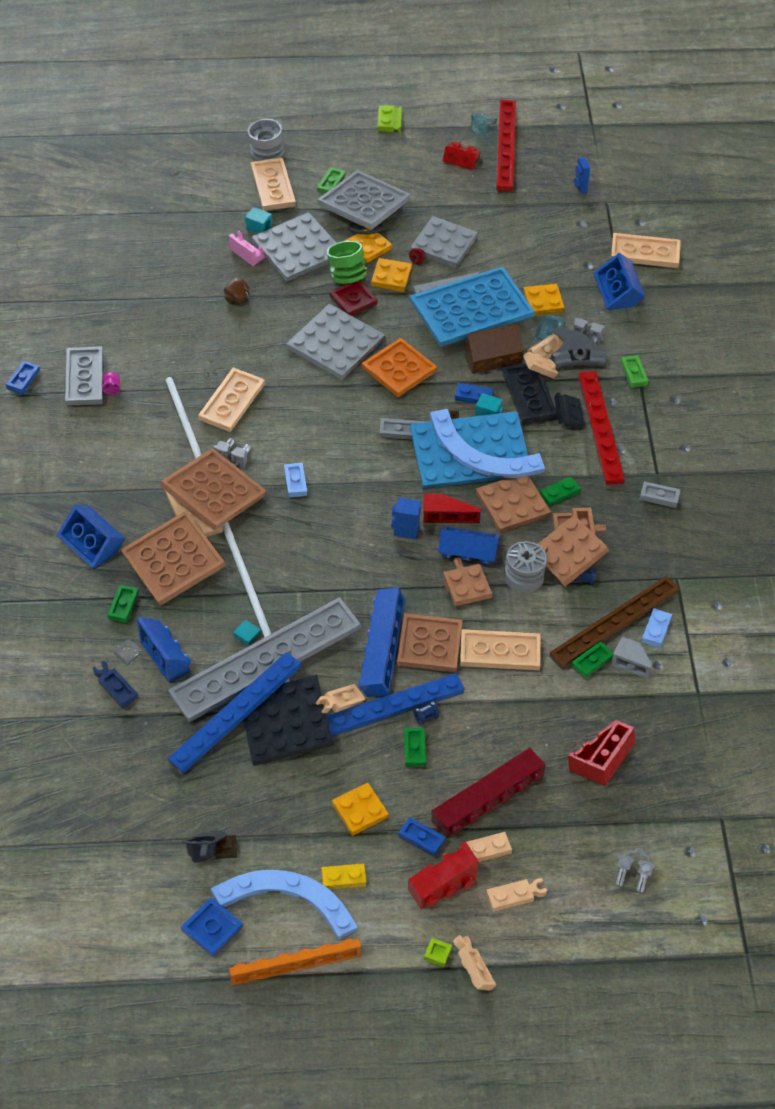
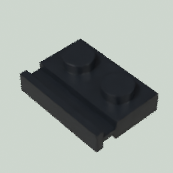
M557 392L554 400L559 424L565 423L566 426L582 430L585 424L580 399L566 394L562 396Z

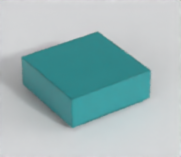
M244 620L233 632V637L249 646L261 634V629Z

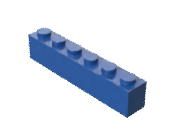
M399 587L377 590L376 598L373 600L374 609L370 616L371 626L367 633L368 643L365 646V659L362 662V676L359 678V687L363 690L366 697L386 696L390 693L405 605V598Z

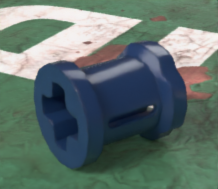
M597 569L585 570L574 581H584L593 585Z
M433 701L429 702L425 707L413 709L414 717L420 726L424 725V722L433 718L438 719L440 716L438 708Z

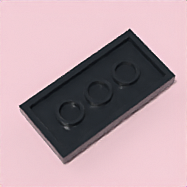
M526 363L502 367V375L522 424L557 418L556 408L541 373L529 369Z

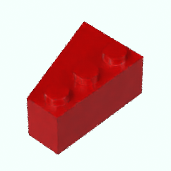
M618 720L614 721L600 731L592 741L585 742L581 749L568 755L569 771L606 786L635 744V728Z
M466 841L460 844L462 848L452 855L448 852L444 854V860L434 867L430 864L408 879V891L420 909L432 907L439 900L445 897H452L457 891L474 885L477 878L479 860Z

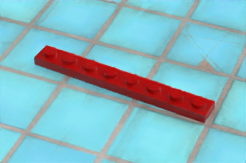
M500 100L496 190L513 191L515 100Z
M579 372L578 379L605 485L624 484L625 478L597 372Z

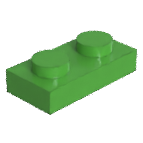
M330 167L317 186V192L327 193L343 181L346 171Z
M639 356L622 357L620 363L630 388L648 386L649 380Z

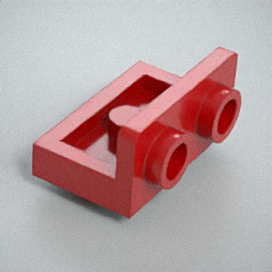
M453 141L445 146L442 161L464 168L473 169L475 160L480 158L481 151H478L476 147H464L459 142Z

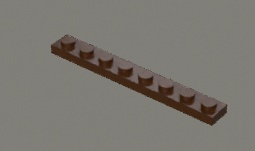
M665 576L552 650L549 657L561 669H564L600 641L602 643L676 595L679 592V587Z

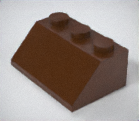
M518 324L467 334L466 361L472 374L517 365L523 362L524 350Z

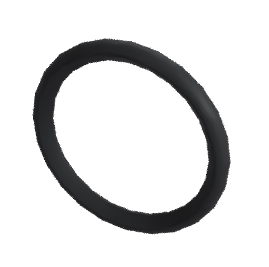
M355 222L348 225L349 231L362 235L375 234L383 230L381 223L377 225L380 228L370 231L351 228L352 226L359 225Z

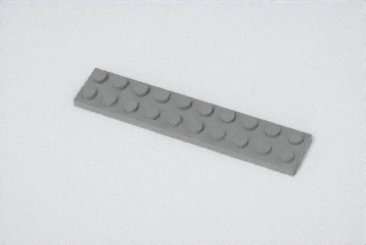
M339 597L169 689V695L190 723L237 697L286 652L301 662L361 629V624Z

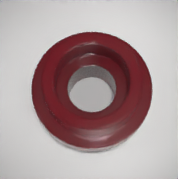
M421 248L410 250L409 258L411 262L417 265L423 263L425 260L424 250Z

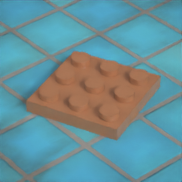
M529 476L507 478L476 488V495L499 533L551 516V511Z
M575 515L538 543L546 552V569L564 587L609 552L608 547Z
M404 613L397 666L456 672L463 620Z

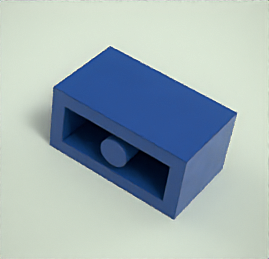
M398 498L397 505L394 504L392 508L391 528H394V536L411 539L417 538L420 526L421 501Z

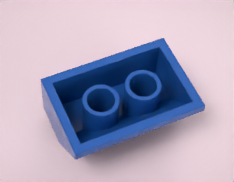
M620 252L594 272L608 310L633 307L646 297L632 261Z
M81 504L73 506L57 533V536L92 568L98 567L114 556L125 540V537L89 505Z
M444 526L441 530L438 553H442L443 557L453 558L454 555L461 556L462 560L472 561V558L480 559L481 563L491 564V561L496 560L500 535Z
M144 617L137 618L140 643L168 683L189 674L190 658L186 653H182L179 642L176 639H172L169 628L163 626L160 620Z

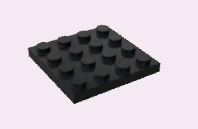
M317 675L283 683L244 719L253 766L333 746L327 715L322 713L325 706L323 704H316L317 700L322 696Z

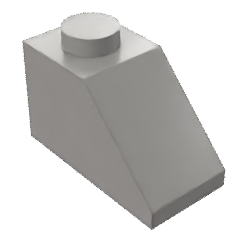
M621 636L614 651L611 665L649 679L652 664L643 647L633 639Z

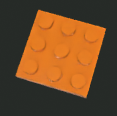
M399 338L362 363V369L397 397H400L437 372L435 364L402 338Z

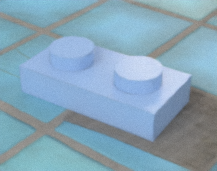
M284 464L289 498L307 496L303 464Z
M654 608L641 642L660 648L672 614Z

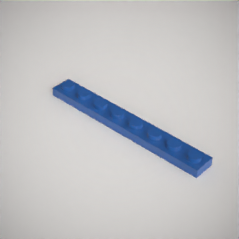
M288 652L283 654L168 757L169 762L184 774L302 667L301 663Z
M457 673L327 715L331 737L411 711L415 708L426 706L431 701L435 703L464 693V687Z

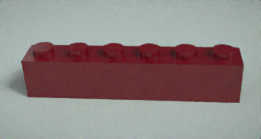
M529 747L432 809L431 822L446 838L451 835H457L466 825L474 824L483 814L491 813L500 803H506L517 792L521 793L531 783L540 781L544 776L546 764Z

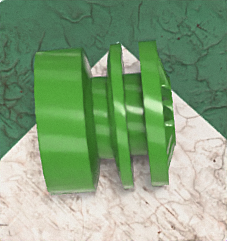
M343 241L328 248L327 257L331 265L330 271L334 282L340 284L353 283L367 275L361 243L357 241Z

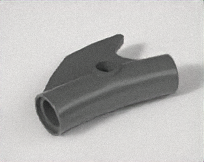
M552 329V333L563 340V345L556 352L551 353V360L555 363L556 369L583 365L604 367L606 351H603L585 334L569 329Z

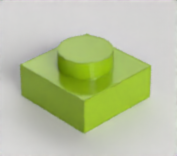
M431 938L424 955V960L445 967L452 950V945Z

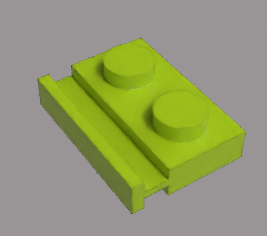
M379 105L378 131L394 132V130H398V132H401L402 106L395 108V106Z

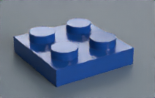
M210 898L181 926V931L214 957L243 928V923L214 899Z

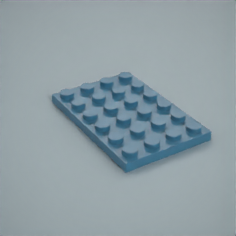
M503 266L410 296L411 304L440 347L467 339V334L500 328L534 317L535 313Z
M517 411L451 419L459 436L469 446L483 454L498 458L528 456ZM432 422L410 424V432L423 489L507 479L504 476L493 474L488 476L478 473L456 461L453 455L441 445Z

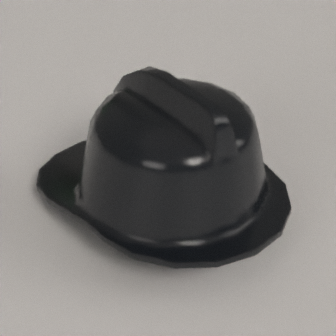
M208 831L182 840V843H186L187 854L194 863L204 862L209 857L215 855L217 842L225 838L227 833L223 831Z

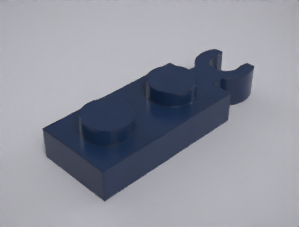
M105 661L101 662L102 670H98L95 666L93 667V673L98 677V683L122 709L139 698L138 693L115 668L109 671L108 664Z

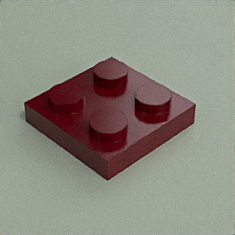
M360 280L330 291V298L342 311L351 316L378 304V299Z

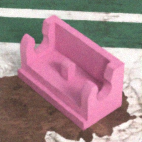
M237 232V238L233 233L229 235L230 250L252 266L265 258L264 249L261 246L257 249L244 240L242 232Z

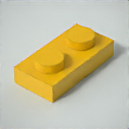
M364 863L322 867L323 886L329 890L366 887Z

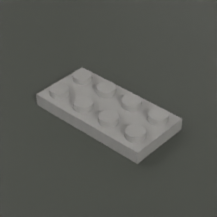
M102 347L66 348V406L102 404Z

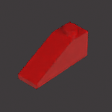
M430 493L423 495V523L480 524V508L444 494Z

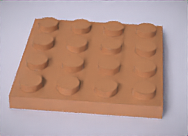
M211 448L166 477L160 484L164 490L214 530L265 497L267 492L214 448Z
M187 510L121 549L122 554L159 606L226 566L224 560Z

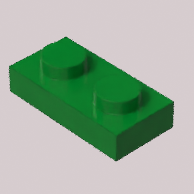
M569 476L540 490L539 493L544 502L549 507H552L579 494L581 488Z
M119 585L107 614L108 620L127 624L139 594L138 588Z
M600 641L572 661L571 667L586 679L611 661L614 653Z
M404 728L405 767H426L424 728Z

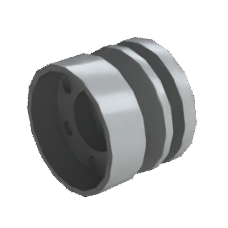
M260 119L253 122L248 128L252 157L257 161L281 158L285 151L281 124L273 119Z
M529 541L518 542L508 549L504 578L506 584L516 592L530 593L542 586L547 561L544 549L538 544Z

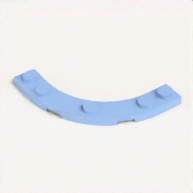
M448 409L430 412V419L441 445L453 455L456 461L465 467L484 475L491 476L493 474L504 476V478L525 477L545 472L540 453L519 458H498L483 454L469 446L459 436L452 423Z
M283 870L254 871L236 876L211 888V893L216 902L224 908L249 896L264 894L268 891H279L280 894L296 898L301 897L307 900L325 918L338 941L358 931V927L348 910L333 892L319 882L298 873Z

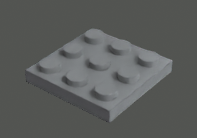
M432 216L412 244L410 250L421 248L424 250L426 258L457 268L477 239L478 232Z

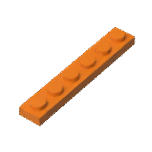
M346 939L341 943L333 945L324 944L320 948L302 949L293 954L284 953L275 958H262L249 964H236L229 968L231 985L234 986L361 957L360 940Z

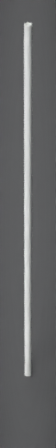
M168 377L166 379L167 386L194 456L197 458L202 453L174 381L171 377ZM226 522L222 525L224 534L263 635L267 637L271 635L270 628L229 523Z

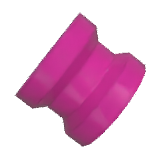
M114 372L104 374L102 377L103 392L108 395L119 393L120 376Z

